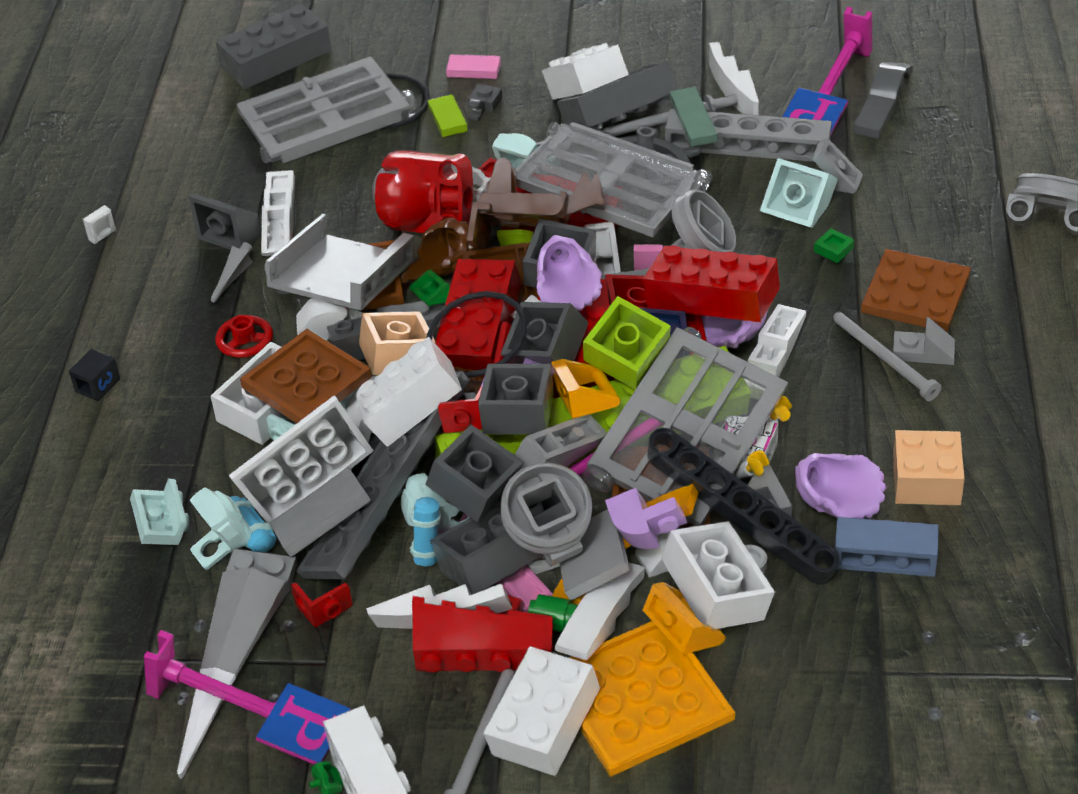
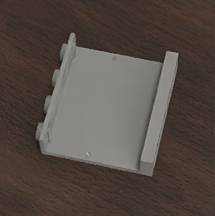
M321 214L266 260L264 270L267 275V287L362 310L414 261V235L403 233L387 249L327 235L326 214Z

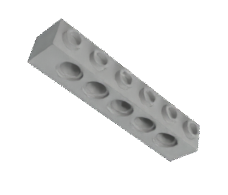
M670 109L665 128V141L678 146L680 149L691 147L675 110ZM707 112L717 132V142L698 146L701 149V153L815 162L812 157L818 143L826 137L830 140L831 121Z

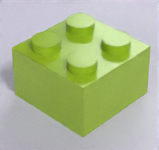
M617 296L583 341V360L636 390L669 340L671 325Z

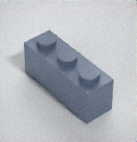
M837 517L835 549L840 557L837 569L935 577L938 558V525Z

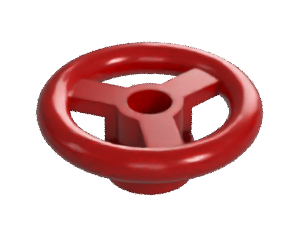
M238 315L221 325L216 333L215 343L218 349L227 356L247 358L255 356L267 344L272 342L273 329L270 323L261 317ZM254 325L260 326L264 333H255ZM231 329L233 340L225 344V334ZM260 342L251 348L237 349L242 344Z

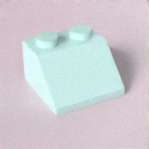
M778 158L760 211L813 228L829 206L838 178L829 173Z

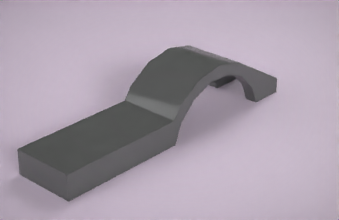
M889 60L880 64L874 76L870 94L854 123L853 134L880 138L895 108L903 77L910 78L914 65Z

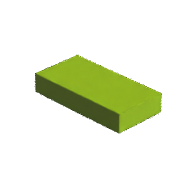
M453 94L428 100V108L442 137L468 131L467 123Z

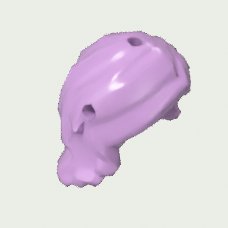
M553 235L540 249L537 262L538 283L536 288L540 302L571 303L578 311H582L586 306L592 305V302L601 294V271L598 269L597 264L593 263L590 255L574 239Z
M767 312L761 323L701 315L707 342L716 347L726 345L727 349L729 347L737 348L739 344L750 341L756 336L765 323Z
M813 453L802 459L795 467L797 490L803 500L818 512H826L836 518H871L873 514L878 513L880 503L885 499L883 492L887 487L883 483L884 474L880 471L879 466L863 455Z

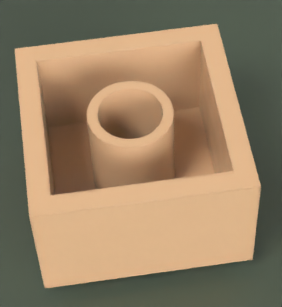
M420 311L362 313L359 345L368 366L371 368L372 375H380L390 362L398 361L408 353L412 345L426 339L429 328Z
M895 430L893 448L895 504L961 505L964 468L961 433L959 431Z

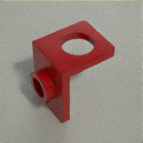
M480 386L475 399L440 402L438 404L439 416L445 433L465 431L470 425H473L478 430L482 429L478 405L482 386Z
M296 582L291 584L296 606L314 628L337 617L353 605L350 588L347 583L341 584L313 601L310 600Z

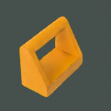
M567 359L551 362L555 388L572 419L615 408L620 404L619 396L605 373L593 365ZM595 381L600 390L579 385Z
M664 582L652 585L642 610L682 654L719 646L725 641L726 636L719 629H715L697 619L679 589Z

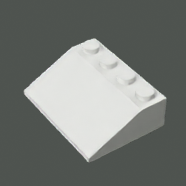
M334 395L232 472L229 477L263 519L271 526L270 522L346 468L349 467L351 469L371 454L373 449Z

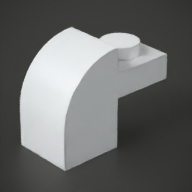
M311 298L296 315L297 335L305 329H309L327 341L329 338L327 326L336 324L341 320L362 317V312L357 309Z

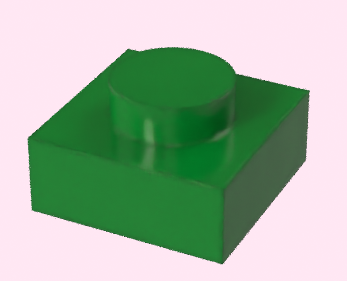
M829 229L814 243V252L838 263L854 249L855 239L834 229Z

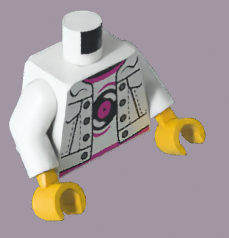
M781 397L734 473L740 480L749 483L753 475L761 476L764 472L763 466L770 464L778 445V418L784 422L789 420L791 416L789 410L792 408V404L787 397ZM729 417L726 419L723 429L737 436L747 418ZM700 442V447H708V449L714 450L713 460L719 464L724 454Z

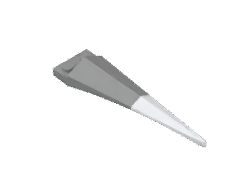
M233 549L226 572L222 573L200 669L201 674L230 686L233 684L251 650L290 590L298 566L296 557ZM199 689L195 691L177 769L180 779L185 776L212 720L223 702V699Z

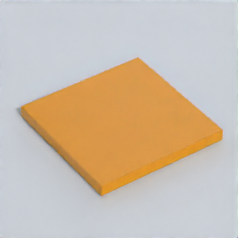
M653 621L603 642L587 660L574 656L569 657L570 659L593 665L600 689L580 730L610 777L735 720V711L694 653L682 654Z

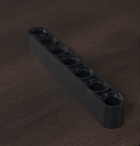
M659 428L651 433L647 457L652 465L682 487L694 484L699 492L698 499L810 581L816 584H826L833 579L840 561L839 554L834 547L673 430ZM662 444L670 449L668 451H660L655 446ZM685 463H690L694 465L696 469L686 470L681 465ZM716 482L722 486V489L714 490L707 484ZM738 501L744 502L749 508L739 509L734 503ZM770 521L775 525V528L767 529L761 525V522ZM788 541H798L802 548L794 549L788 544ZM823 560L829 564L830 568L822 569L815 564V561Z

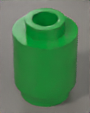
M539 594L536 600L532 599L530 601L528 613L552 616L553 630L562 633L578 604H573L570 599Z

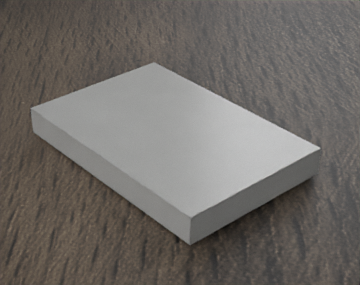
M348 467L272 520L270 525L284 550L291 557L369 503L371 499Z
M608 509L591 518L589 527L580 540L583 546L582 553L560 562L564 591L570 600L630 570L623 537L612 522Z

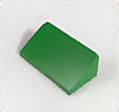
M428 269L409 286V289L426 305L432 306L446 302L450 286L432 270Z

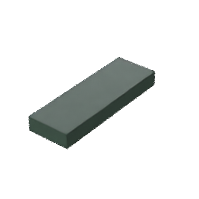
M696 87L670 91L671 103L690 146L717 142V132Z

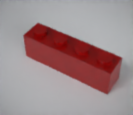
M412 596L413 654L416 671L503 672L506 669L517 670L529 647L554 653L552 616L508 610L504 615L495 613L487 606L476 605L475 610L456 608V602L442 600L441 605L424 603L425 597Z

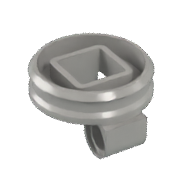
M1035 173L1021 174L1016 179L1018 181L1017 188L1014 189L1013 194H1009L1006 206L1008 218L1013 224L1025 225L1030 222L1034 214L1035 204L1066 209L1064 216L1065 227L1069 233L1078 235V227L1072 226L1069 222L1071 216L1078 214L1077 180ZM1017 204H1024L1028 207V212L1023 217H1016L1012 214L1013 207Z
M692 189L674 200L672 216L669 221L675 225L681 238L672 245L681 248H703L708 251L734 252L736 246L734 227L725 210L712 196L704 191Z
M555 463L533 464L521 469L509 478L501 499V520L510 538L526 550L543 554L550 566H554L582 553L583 546L580 540L589 527L592 514L591 494L583 479L571 469ZM554 489L567 515L539 527L528 507L552 497V490Z

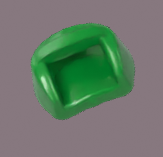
M318 762L312 766L311 774L314 780L308 782L310 789L318 787L320 794H339L343 791L342 778L332 762Z

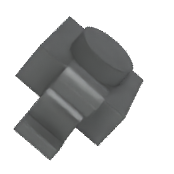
M477 84L468 97V107L472 108L469 119L480 120L485 110L493 111L502 98V89Z

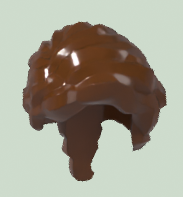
M450 217L429 227L417 248L419 260L408 266L407 271L401 274V283H407L408 280L411 282L416 281L428 269L440 277L454 273L457 260L463 259L462 252L476 250L467 241L469 228L467 222H458L455 218Z

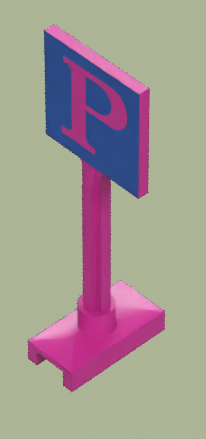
M847 7L844 12V47L818 92L798 88L782 117L831 121L832 135L848 105V100L831 96V93L853 53L869 57L872 51V12L867 11L865 16L853 14L852 7Z
M160 630L158 633L159 652L157 655L149 651L144 655L147 695L159 699L170 681L177 684L182 682L257 713L267 719L257 734L256 741L311 764L323 762L329 752L323 722L351 711L349 707L290 683H287L277 702L272 703L186 667V664L175 660L173 634Z

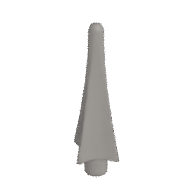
M244 242L240 248L232 245L221 278L211 297V302L215 303L231 283L253 263L249 257L253 247L249 243Z

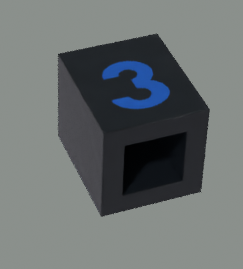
M90 349L69 370L75 392L95 401H99L120 380L115 358L107 353L103 354L93 349Z

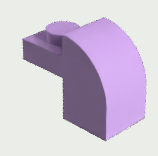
M634 488L605 500L611 520L623 538L632 546L640 549L660 547L656 535L669 533L670 530H676L679 526L687 523L685 514L674 497L647 507L638 490Z

